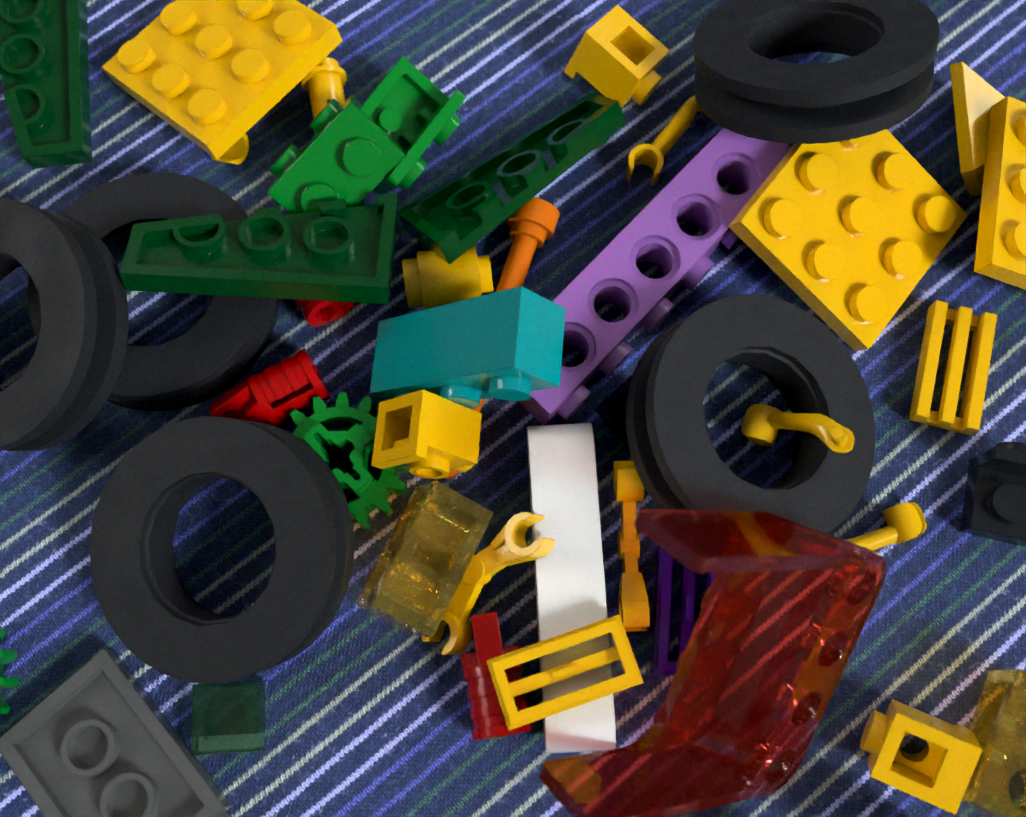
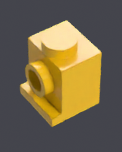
M616 5L584 33L564 72L572 79L579 73L605 97L619 101L621 108L631 99L641 106L661 83L663 78L656 71L670 50L619 5Z
M424 389L379 402L371 466L385 469L406 464L409 465V472L412 475L429 479L446 478L449 476L451 469L458 472H466L474 464H478L482 413Z
M894 699L891 700L886 714L876 710L872 711L860 741V749L870 753L867 759L870 777L954 815L957 813L983 750L971 729L959 724L955 726ZM912 734L926 740V744L919 753L910 754L900 748L902 739Z

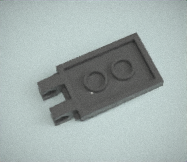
M102 649L0 737L1 755L45 817H232L228 810L233 805L118 654L113 650Z

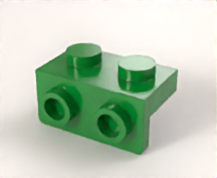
M404 56L397 61L360 107L406 154L374 189L379 195L388 193L397 185L405 191L414 183L428 164L420 156L432 141L441 146L455 131L462 121L455 112L466 99V96L458 89L447 97Z
M353 96L342 106L333 98L309 124L316 132V135L302 150L292 143L269 168V171L276 178L273 180L267 193L290 214L319 211V202L345 199L347 208L359 206L406 156L405 151L360 108L361 104Z

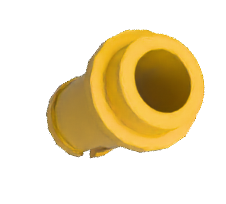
M330 57L323 59L301 80L302 88L309 92L313 119L333 98L341 106L345 103L343 86L347 82L346 72L339 67L337 60Z

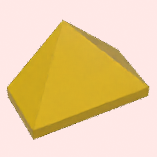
M959 62L950 65L960 171L969 196L972 197L982 195L990 107L1005 97L965 63Z

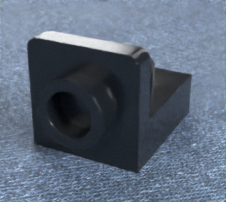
M1000 442L995 447L969 460L960 532L1022 547L1026 546V443Z

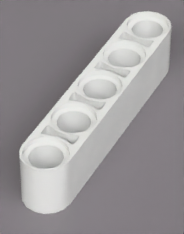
M591 423L527 426L531 513L545 516V519L532 525L533 541L540 537L556 540L552 551L547 556L534 560L539 642L607 618L595 445ZM609 634L540 657V672L609 649ZM611 663L541 687L542 702L612 678ZM613 694L543 718L546 754L615 750L616 727Z

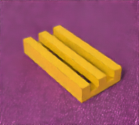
M936 300L928 307L909 420L972 435L980 430L998 315L984 312L981 316L972 314V308L960 306L957 310L948 308V302ZM946 324L953 326L948 360L945 365L939 412L930 409ZM971 330L973 335L960 415L956 417L969 331Z
M619 614L486 660L508 730L644 683ZM609 633L612 637L614 647L508 683L504 671L506 669ZM620 660L624 674L517 711L513 697Z

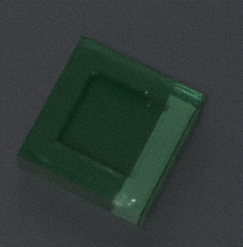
M265 681L193 685L191 755L260 752L265 750Z

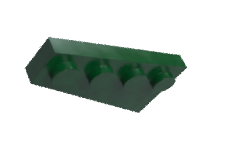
M0 0V74L6 90L3 95L23 159L33 169L92 162L86 0Z
M589 93L398 211V216L407 233L450 265L590 151L602 146L611 134L623 126L626 120L619 101Z
M398 193L376 195V204L348 208L346 207L345 199L319 202V211L282 215L281 207L255 209V214L247 217L245 220L224 222L221 215L213 214L133 224L119 274L125 290L389 304L398 217Z

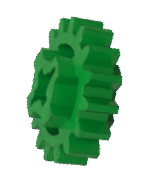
M339 392L336 407L328 408L324 401L317 396L313 398L315 413L308 418L297 410L290 413L294 423L298 426L292 434L306 442L328 464L344 494H355L359 498L348 503L351 519H355L365 531L371 529L370 512L377 509L388 517L394 513L387 501L390 493L396 495L407 494L408 488L397 475L398 473L409 471V465L402 464L383 469L377 482L372 477L371 466L377 417H374L376 406L373 399L366 396L357 408H353L347 393ZM337 425H354L348 431L327 430ZM329 447L336 455L340 453L344 458H350L354 465L352 468L360 479L355 480L348 472L344 474L340 469L335 468L331 462L332 458L325 449Z

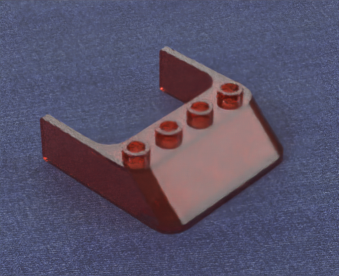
M639 509L634 522V526L690 570L697 573H716L711 587L702 599L701 612L688 644L678 658L677 671L664 703L657 711L653 726L635 743L623 748L544 761L539 778L572 817H676L765 796L780 789L795 774L806 754L887 574L886 561L873 550L768 512Z

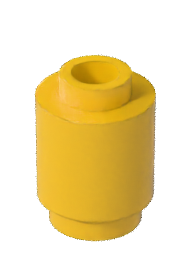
M475 245L450 265L431 250L417 251V258L402 260L409 309L424 307L425 310L482 296V293L494 292L489 255L477 256Z

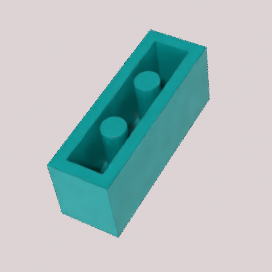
M519 286L380 320L378 322L370 394L389 400L424 389L465 407L476 408L480 405V399L494 397L506 401H524L530 399L531 391L560 387L566 308Z

